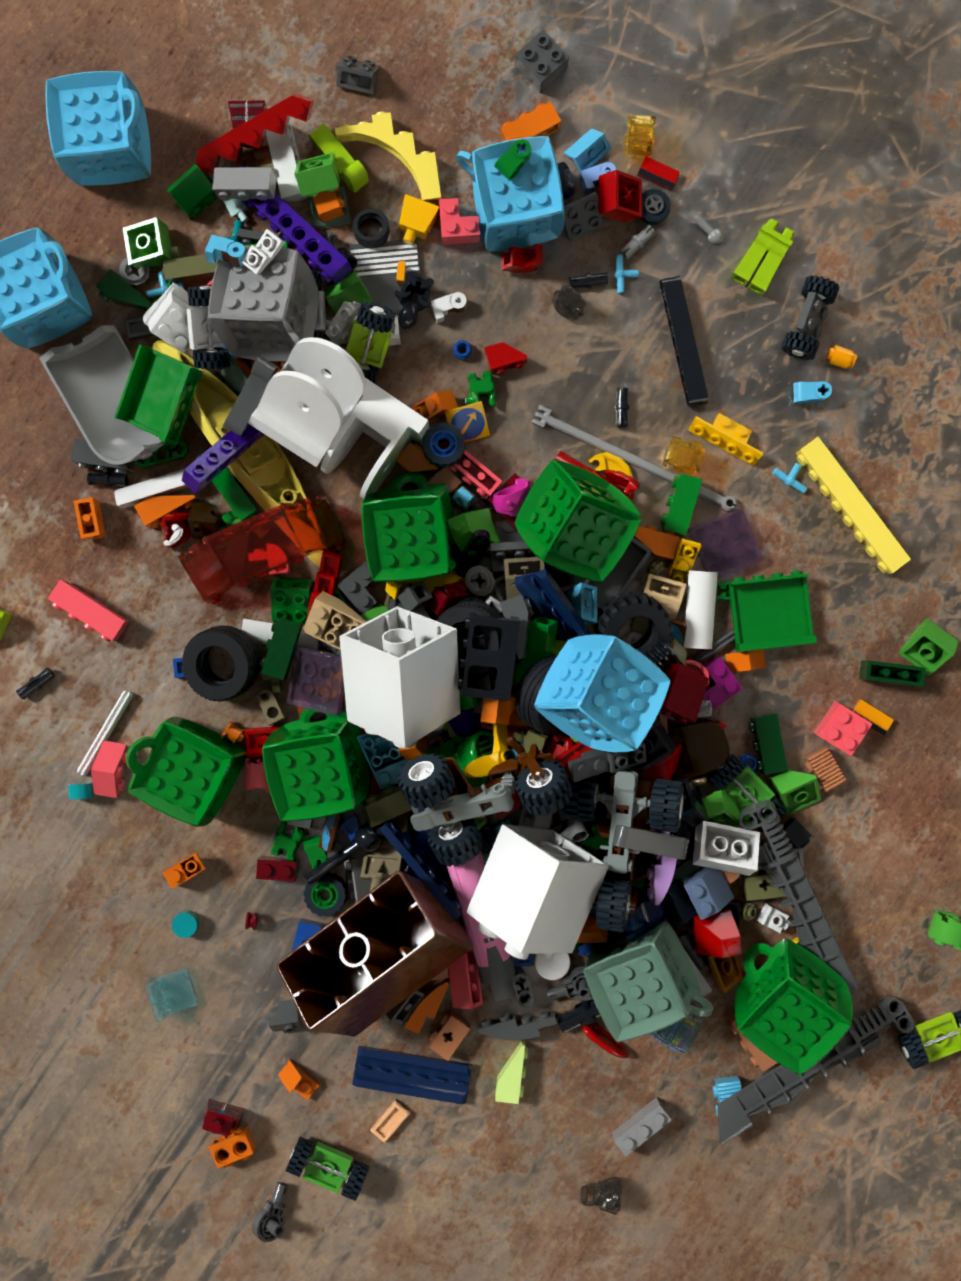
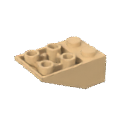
M649 573L646 575L642 592L656 599L670 615V618L676 619L687 584ZM635 616L631 630L646 634L649 627L648 618L645 616Z
M322 591L313 602L302 632L341 650L339 636L366 623V621L343 601Z

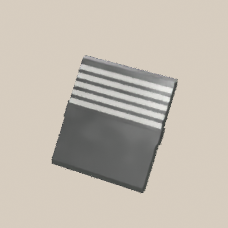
M403 239L386 241L385 244L378 248L372 249L363 247L360 244H350L351 255L357 259V266L354 270L358 273L375 304L378 305L379 303L381 306H386L387 309H391L395 313L394 315H399V312L404 307L395 296V291L398 290L400 292L402 286H398L396 280L398 262H406L405 282L407 281V272L413 271L417 277L422 276L418 263L416 239L413 245L404 243Z

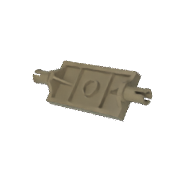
M412 810L388 820V822L395 823L403 832H409ZM382 835V844L378 849L372 852L365 851L360 877L372 880L370 891L396 871L402 872L404 859L384 835Z

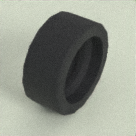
M372 208L365 209L354 218L353 230L355 239L363 247L378 248L388 240L390 234L388 218L383 212ZM373 220L382 224L383 229L376 236H364L360 231V227L367 221Z

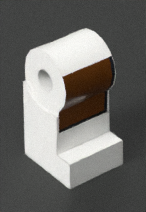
M456 292L430 301V307L436 323L443 322L445 315L453 312H463L467 303L466 296L463 293Z

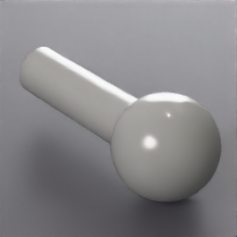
M699 214L696 215L693 220L708 234L710 243L714 245L720 244L724 238L723 232L719 229H713Z

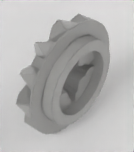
M126 257L121 262L119 268L121 278L129 285L138 286L145 284V281L149 278L150 267L133 266L136 269L140 268L138 270L139 276L131 275L133 270L128 263V257Z
M474 566L465 575L466 587L474 595L485 596L494 589L496 581L494 580V573L488 570V567ZM479 576H481L482 579L487 580L482 583V586L479 581L475 580Z

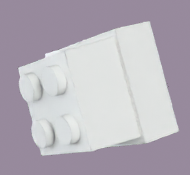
M173 282L158 301H155L144 314L143 321L149 327L151 333L184 354L190 346L187 308H196L197 306L189 305L188 292Z

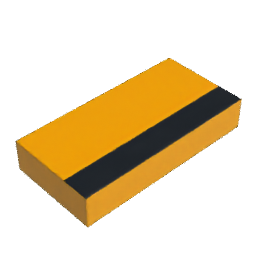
M859 700L853 709L854 713L872 723L870 729L882 736H885L894 719L863 700Z

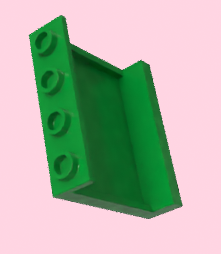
M139 344L114 418L124 420L159 437V440L177 445L203 371L155 349Z
M803 571L791 572V576L776 573L771 574L772 578H764V575L752 576L753 580L745 581V577L733 578L734 582L728 583L736 652L817 643L816 635L813 636L806 577H809V574H803Z

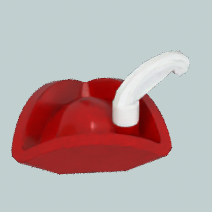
M190 512L167 514L161 519L160 524L164 537L163 544L167 549L177 547L191 537L192 534L187 521Z

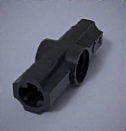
M587 1000L576 1004L573 1009L556 1016L560 1029L565 1033L580 1025H589L595 1022L597 1017L601 1015L594 1000Z

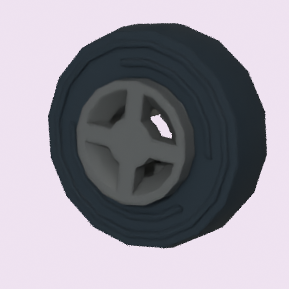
M560 162L557 165L563 199L574 195L575 185L569 167L566 163Z
M649 189L642 193V217L640 219L643 222L655 225L667 218L671 203L665 192L659 189Z

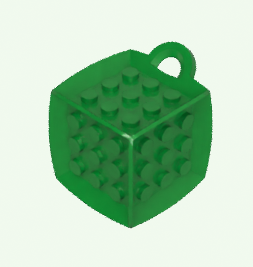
M553 459L530 489L517 515L515 526L525 544L542 561L571 575L602 582L627 550L642 517L629 498L611 483L583 468Z
M411 472L398 476L391 484V488L379 490L365 496L361 504L362 530L368 568L373 581H410L441 576L453 571L457 562L456 542L452 537L447 520L454 516L446 485L428 484L424 476ZM409 482L416 483L419 487L417 490L401 491L402 486Z
M315 702L307 706L301 713L299 720L276 729L270 734L262 747L268 787L281 821L318 819L354 810L364 801L370 790L371 775L369 764L357 740V737L362 735L360 727L347 721V712L337 713L333 706L327 702ZM317 712H323L327 716L326 720L310 722L311 716Z
M180 717L168 718L161 723L152 737H142L136 740L128 749L126 764L129 770L133 772L128 791L142 802L170 817L195 827L206 826L212 822L233 788L245 761L247 751L237 744L233 745V742L227 738L222 739L220 734ZM144 748H151L144 764H139L137 761L138 753Z
M787 938L778 942L773 947L768 944L757 943L747 950L744 958V967L747 974L738 986L735 999V1017L738 1031L771 1059L792 1072L802 1075L822 1060L852 1026L853 1006L848 985L825 962ZM765 954L768 960L760 969L756 970L754 966L756 956Z

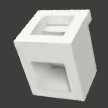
M767 903L764 904L756 919L761 924L779 933L782 930L785 931L790 922L788 920L789 916ZM779 917L777 922L773 923V919Z

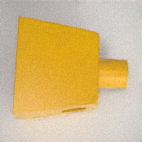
M405 194L399 221L400 231L405 233L404 243L413 245L416 237L426 239L440 215L439 206Z

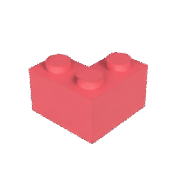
M458 198L439 199L442 245L480 242L479 216L459 217Z
M103 741L91 768L94 794L117 798L119 792L123 791L125 780H123L122 776L124 772L123 767L126 764L127 744Z

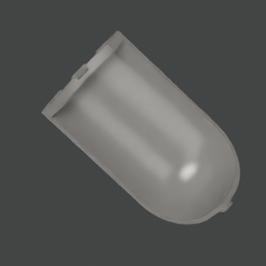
M114 325L100 326L91 334L83 337L82 343L75 346L70 343L50 348L39 358L89 447L101 460L116 465L129 463L140 458L143 460L150 457L152 452L166 443L159 440V437L124 420L114 418L134 361Z

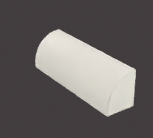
M288 123L287 132L284 135L267 130L266 136L281 198L285 201H300L309 198L308 196L302 197L294 175L297 162L300 159L292 125Z
M184 469L115 490L117 506L124 509L134 506L150 496H165L188 489L189 487L181 481Z
M689 571L685 617L687 629L684 648L712 649L718 572Z
M243 619L242 632H245L255 644L266 646L268 639H272L273 636L271 631L273 623ZM301 631L295 651L318 654L319 639Z

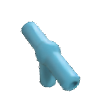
M618 254L615 256L617 293L624 294V278L639 277V270H624L623 255Z
M162 271L158 273L161 287L147 291L146 295L149 299L162 296L168 289L166 285L168 282L163 278ZM183 282L175 283L184 289Z
M795 463L789 475L778 468L773 470L772 474L784 481L787 486H792L801 493L807 491V486L795 480L802 468L801 464Z

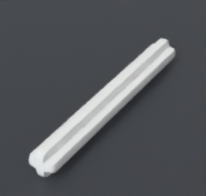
M123 691L77 769V773L80 775H88L103 741H107L133 698V694L129 691Z

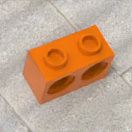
M247 1125L236 1130L230 1136L223 1135L212 1140L209 1150L218 1169L223 1166L228 1168L237 1160L242 1159L244 1161L251 1158L257 1146ZM243 1142L247 1147L242 1148L238 1143ZM220 1150H226L229 1155H223Z

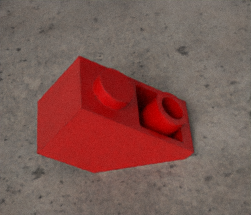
M504 342L484 347L489 370L496 375L505 373L506 369L512 367L514 369L522 368L527 363L528 358L526 354Z

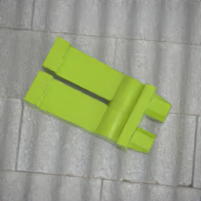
M772 218L766 224H763L756 239L730 277L741 285L746 286L762 257L767 253L747 287L760 296H763L783 257L793 243L792 239L795 233L789 228H785L782 234L778 233L775 230L779 223Z

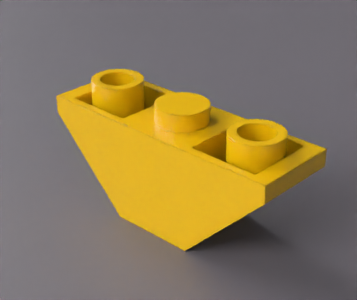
M679 539L667 579L686 584L689 571H691L701 548V543Z

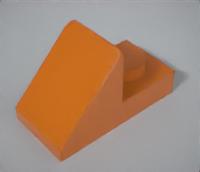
M291 1059L278 1074L290 1093L294 1089L306 1100L311 1097L320 1085L319 1081Z

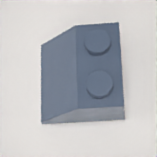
M706 867L682 878L683 885L701 920L720 912L734 898L721 870Z

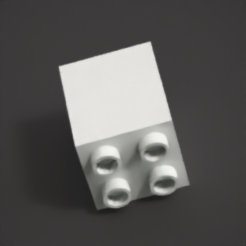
M397 606L339 636L348 722L364 728L368 734L379 735L392 741L398 748H410L415 746L420 738L432 731L442 729L446 722L461 714L460 691L457 689L459 670L456 628Z
M502 824L466 913L480 922L477 927L479 932L491 938H501L506 942L505 951L516 958L525 960L529 954H536L546 959H552L555 953H573L609 865L553 829Z

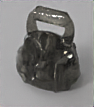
M570 285L562 286L561 290H556L553 294L552 303L555 310L561 316L568 320H578L583 316L586 303L581 295Z
M610 1177L581 1187L580 1203L584 1206H597L600 1210L614 1215L621 1210L622 1180L620 1178ZM589 1189H594L593 1199L588 1201Z

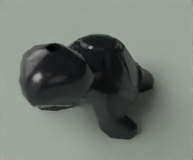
M413 271L407 272V281L403 284L401 291H395V296L404 307L398 315L400 326L403 329H409L416 325L418 320L417 312H421L431 306V302L428 301L434 280L431 278L425 280L417 277Z

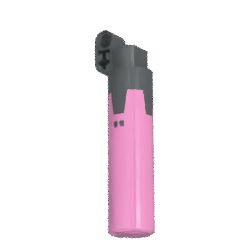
M479 849V854L475 855L473 860L467 861L464 865L459 864L456 867L454 865L451 867L447 866L455 896L462 906L459 909L466 933L473 944L471 951L480 982L490 985L495 1001L504 1000L514 995L518 1004L526 1008L533 1004L534 994L525 970L522 967L514 966L512 956L504 949L506 946L504 940L501 938H491L479 932L477 927L480 922L466 913L485 868L482 851ZM518 977H520L521 984L518 983ZM527 993L525 997H520L522 994Z

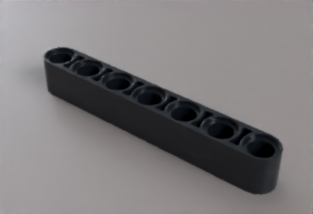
M678 275L660 279L661 295L688 407L708 403V393L681 278Z

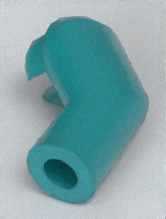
M236 220L232 237H226V239L240 242L237 232L238 228L244 229V222Z

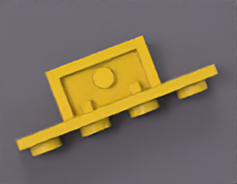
M720 413L716 416L713 424L696 416L688 428V431L752 466H755L763 455V452L747 444L752 430Z

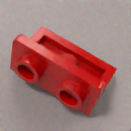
M281 726L245 729L246 757H252L253 759L263 757L262 747L272 732Z

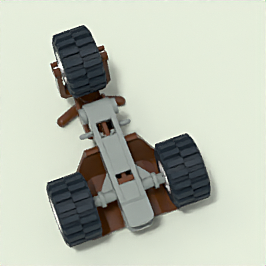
M510 736L506 739V742L517 752L518 759L514 760L511 758L492 767L488 772L490 780L479 786L470 785L458 763L452 757L442 758L440 755L436 756L433 753L428 755L427 753L409 760L408 764L404 765L402 770L399 771L397 782L414 813L410 818L411 824L416 831L430 830L427 836L429 838L428 843L441 864H446L449 867L466 864L467 861L473 860L474 856L479 854V849H482L483 846L482 835L473 818H484L485 815L511 811L514 805L512 794H515L514 790L517 791L524 809L530 814L534 813L536 816L556 813L558 809L564 808V804H568L569 798L572 797V787L565 769L560 763H556L552 753L543 754V751L538 749L537 744H532L529 752L526 753L524 747Z
M629 770L618 771L615 776L598 774L577 782H572L569 776L572 797L569 798L568 804H564L567 818L594 821L600 836L609 838V846L601 845L600 848L608 850V856H604L603 862L609 865L606 876L610 878H604L592 905V908H596L598 929L624 932L627 928L630 914H635L636 905L639 899V889L632 887V883L648 878L647 871L634 874L635 854H639L640 851L622 847L616 848L617 846L612 845L616 825L652 832L659 830L677 833L683 814V783L663 779H638V774L635 771Z

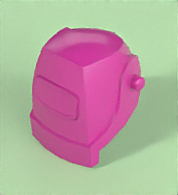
M518 478L515 480L514 485L493 495V506L496 512L508 517H517L528 495L530 480Z

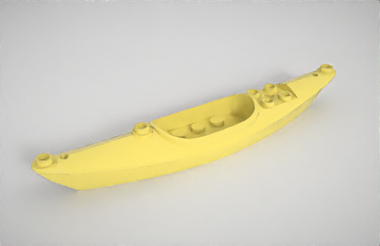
M159 340L153 344L152 349L194 367V360L189 355L183 354L167 342ZM200 368L199 370L203 371L189 413L211 446H213L230 431L224 428L223 425L238 396L207 369ZM264 435L231 463L228 468L274 522L320 568L322 552L329 551L323 533L286 455L275 440Z

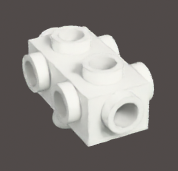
M344 301L332 321L326 319V328L328 329L325 334L331 338L330 342L338 346L341 343L346 344L348 342L353 322L357 320L361 305L359 303Z

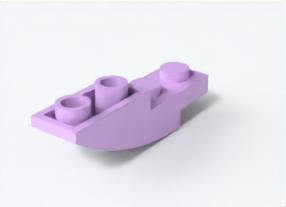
M659 830L655 831V832H657V833H667V834H670V832H666V831H659ZM654 854L657 862H650V868H647V878L650 880L647 896L651 903L660 905L673 879L677 858Z

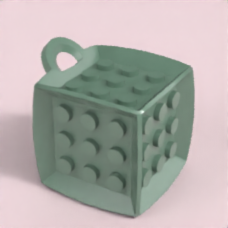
M666 921L641 928L613 940L606 952L595 951L587 960L583 970L595 1005L616 1042L628 1041L652 1034L689 1017L691 1014L701 1017L711 1016L714 1009L712 1003L700 995L699 984L689 958L673 928ZM696 1001L703 1007L698 1008L690 1005V1002Z

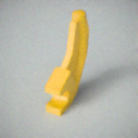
M600 453L588 460L589 463L598 461L599 466L594 469L596 472L604 470L621 471L633 477L630 466L622 458L611 453Z

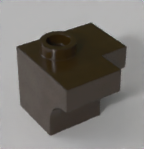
M193 502L187 520L192 538L211 540V535H219L221 530L218 517H215L212 504Z

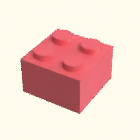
M834 701L814 733L852 756L872 726V723Z

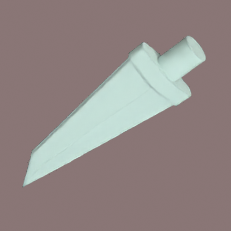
M209 174V176H210V178H211V180H212V182H213L214 175ZM240 199L223 200L232 218L238 216L244 223L249 220L245 214L248 207Z

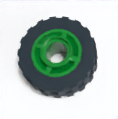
M329 872L313 884H306L303 894L305 897L304 902L307 904L306 907L313 914H317V916L328 917L329 915L336 914L345 905L348 898L346 883L337 874ZM322 890L329 891V899L323 898Z

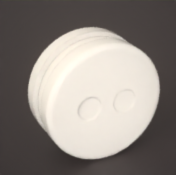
M555 953L552 959H546L535 954V968L543 978L558 980L569 971L570 956L568 953Z

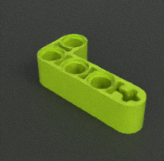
M324 123L308 134L310 140L322 155L331 152L335 153L339 176L353 193H356L369 182L368 173L360 161H355Z

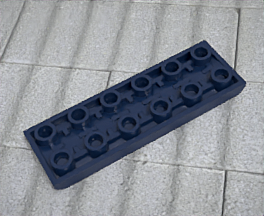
M548 569L515 577L516 588L525 598L530 599L532 610L537 618L542 616L558 621L555 640L568 641L575 637L591 635Z
M358 1046L352 1085L360 1088L466 1104L472 1064Z

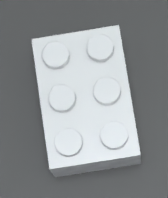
M702 821L696 826L693 865L750 876L758 869L760 832Z

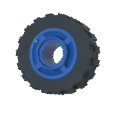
M446 422L432 425L423 436L422 449L425 458L429 460L430 464H434L435 467L446 468L457 464L465 452V440L461 430L457 429L455 425H450ZM443 441L447 442L449 444V447L447 449H441L438 446L439 443Z

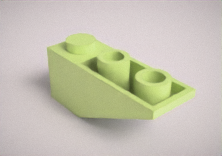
M521 1040L497 1076L495 1101L519 1104V1097L523 1098L524 1086L521 1085V1078H525L526 1066H523V1061L528 1058V1047H525V1040Z

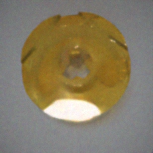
M628 114V131L625 133L624 140L625 154L651 157L656 116Z
M672 437V440L668 442L663 465L667 468L668 465H671L674 471L685 474H694V471L700 474L706 449L702 447L703 443L692 440L690 443L685 442L680 437Z

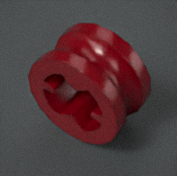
M248 912L245 929L253 928V930H256L258 913L251 914V912Z

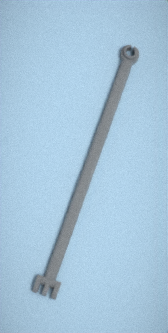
M539 405L538 410L544 412V415L538 412L535 414V417L541 419V421L533 419L531 422L542 429L547 424L600 450L618 456L624 461L671 483L674 476L678 477L677 474L550 416L552 410ZM700 487L699 496L719 504L723 511L730 512L735 509L737 501L734 497H724L705 487ZM727 500L732 501L733 506H727Z

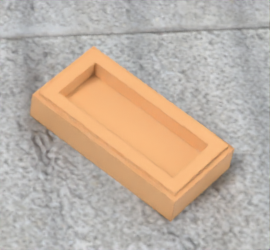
M395 1100L371 1127L370 1131L385 1143L410 1115V1111L399 1101Z

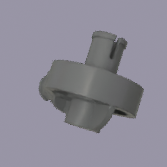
M585 966L575 968L570 973V976L562 979V985L548 988L547 995L550 997L549 1000L553 1001L564 996L570 998V1000L576 998L584 1001L593 999L583 972Z
M277 1182L272 1198L265 1201L264 1207L257 1212L253 1219L252 1232L262 1242H271L277 1237H281L285 1231L284 1211L286 1206L282 1203L289 1186L282 1182Z

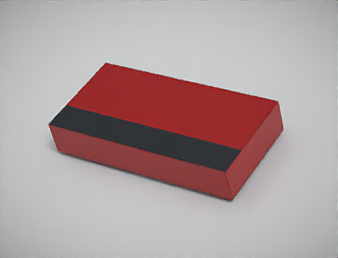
M646 156L637 176L672 191L680 171Z

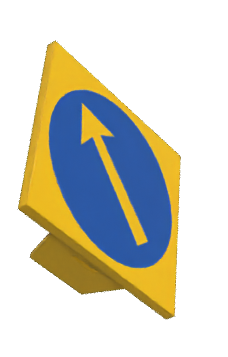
M482 401L445 411L447 422L461 430L465 443L490 436Z

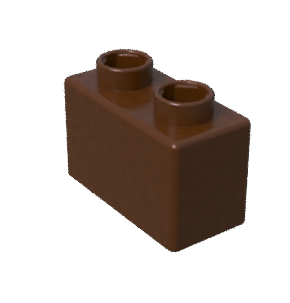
M396 871L277 963V970L308 1030L355 1037L469 952L473 944L458 918L454 920L421 879L401 871Z

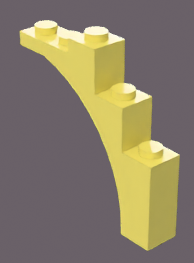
M381 111L372 115L373 123L360 122L358 125L351 126L343 124L335 128L336 138L340 143L356 140L377 145L396 156L413 175L420 190L422 200L439 205L441 192L435 152L423 151L416 155L413 132L402 131L394 135L391 112Z

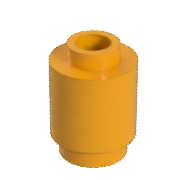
M835 345L834 348L829 349L826 359H829V364L843 369H852L856 362L857 354L853 353L852 350Z

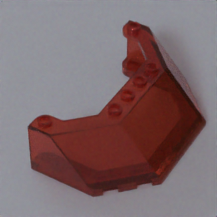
M320 495L316 497V501L310 502V499L307 498L296 501V505L291 507L288 503L282 504L202 539L203 544H194L188 549L189 553L187 555L181 553L178 555V558L203 601L211 603V605L222 601L221 597L224 596L225 592L237 585L239 587L246 586L251 583V579L256 577L258 580L265 578L269 575L268 572L284 570L287 568L286 565L292 562L294 564L303 562L305 560L304 557L326 550H334L335 553L344 550L348 541L330 500L325 495Z

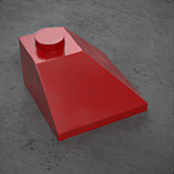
M681 744L676 745L672 754L641 773L638 770V773L646 780H672L671 777L676 771Z
M730 909L721 910L703 920L700 919L699 915L693 917L697 954L719 958L741 954L740 934Z

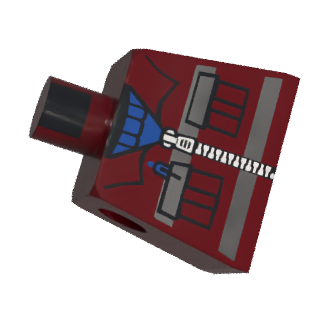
M265 100L228 101L233 129L268 109ZM247 144L243 145L244 148H254Z
M209 1099L203 1118L202 1129L214 1134L230 1136L239 1128L244 1108Z

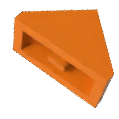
M764 649L725 654L726 665L732 673L766 668Z

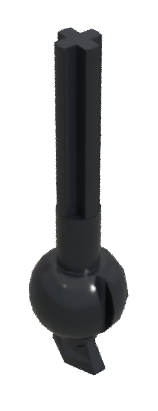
M388 821L376 827H371L369 824L362 826L357 831L354 842L304 876L309 885L313 884L361 850L372 852L378 849L383 840V833L379 829Z

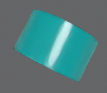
M93 782L68 784V799L94 798Z
M190 910L182 911L172 921V930L180 938L192 936L200 926L198 915Z

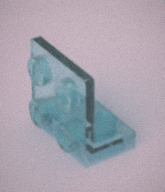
M187 968L152 978L145 984L156 1022L164 1020L171 1013L198 1004Z

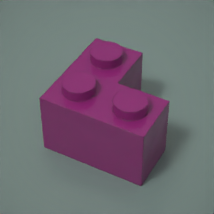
M716 657L704 666L708 671L709 680L712 684L706 688L703 700H710L712 711L743 689L721 657Z

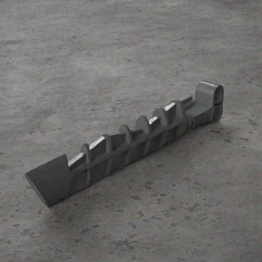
M763 800L743 808L739 816L740 826L745 830H752L762 826L775 856H772L766 842L759 843V856L762 860L761 867L774 880L770 883V886L772 888L779 887L787 897V899L779 903L780 907L791 906L794 920L790 921L788 925L790 927L796 926L799 941L797 944L817 956L846 981L852 996L858 989V985L795 850H791L793 845L788 843L789 837H785L787 832L782 830L783 824H779L781 819L776 811L775 804L770 800ZM768 808L772 810V812L770 814H764L762 810ZM749 815L752 816L754 819L752 821H746L743 818Z
M892 995L884 996L881 1002L876 1005L877 1008H871L869 1013L866 1011L864 1016H858V1020L853 1019L852 1026L838 1044L822 1060L802 1075H798L780 1065L718 1103L720 1145H724L751 1128L753 1125L749 1116L763 1111H767L771 1115L770 1109L791 1103V1100L803 1088L807 1092L810 1091L807 1084L820 1072L826 1080L829 1079L825 1071L826 1068L842 1064L844 1068H847L846 1061L866 1056L867 1051L881 1043L880 1038L875 1032L889 1023L902 1033H910L914 1028V1021L904 1003ZM895 1001L894 1008L890 1010V1004ZM905 1019L904 1024L900 1026V1021Z

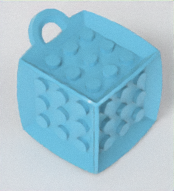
M121 71L81 72L51 78L46 81V117L51 148L57 164L67 177L78 185H112L138 181L151 176L150 137L143 101L136 86L125 73Z
M548 136L503 141L476 149L472 154L465 151L458 152L455 159L460 167L470 174L473 182L476 213L479 216V227L487 251H503L512 246L519 248L528 247L536 243L540 244L556 239L560 236L565 224L563 194L556 157ZM524 139L531 146L530 159L516 176L509 181L494 165L517 140ZM525 149L523 151L518 150V154L521 152L525 154ZM466 160L473 164V168L466 162Z
M36 227L0 240V332L9 341L28 349L59 338L92 319L93 315L81 283L69 263L63 248L53 237Z
M584 635L569 639L559 652L543 681L534 706L553 725L590 748L606 752L635 751L646 738L661 710L670 686V679L649 658L623 640L611 635Z

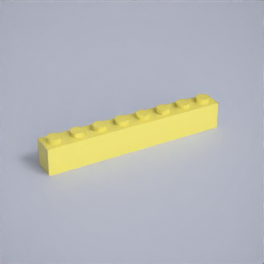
M816 437L795 453L797 461L809 471V477L819 484L821 493L825 497L828 496L832 501L833 509L840 512L844 517L843 522L853 529L855 538L866 546L867 554L872 558L874 557L878 562L877 566L881 572L892 574L911 560L819 437Z

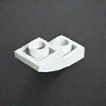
M266 229L257 245L250 247L241 263L258 275L273 260L285 242L271 230Z

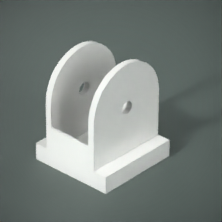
M304 338L294 346L280 372L270 379L260 403L251 415L248 424L317 468L339 430L357 406L365 390L366 381L363 371L355 359L338 345L321 338Z
M365 378L366 387L359 403L329 446L321 464L322 472L325 474L331 473L347 456L363 432L385 446L386 449L375 463L360 491L362 499L366 495L378 490L396 465L397 457L409 442L411 443L413 440L422 446L423 436L430 429L426 418L367 378Z

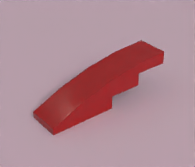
M329 551L322 552L320 570L316 574L314 591L311 592L308 615L315 598L322 591L335 596L343 555Z

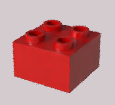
M619 170L600 175L599 215L623 223L641 218L642 179Z

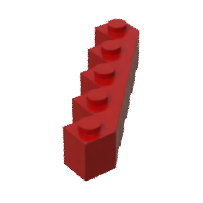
M297 93L289 96L198 149L196 165L201 171L214 175V169L219 168L221 157L237 162L241 158L244 144L261 148L264 145L267 130L284 135L287 132L290 116L307 122L310 119L314 99Z

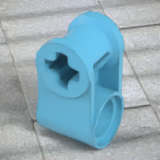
M825 381L793 383L794 403L803 404L824 401L831 395L832 386ZM820 388L822 391H825L823 395L821 392H818Z

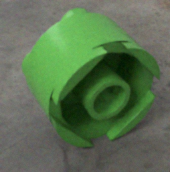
M935 910L927 932L928 937L933 938L936 944L946 946L947 943L961 951V919L956 914L942 910L937 912Z

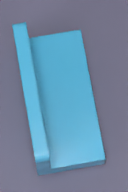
M590 129L568 148L564 154L574 161L580 172L593 166L611 150V147L604 133Z
M581 582L568 590V600L584 623L594 625L597 623V587Z

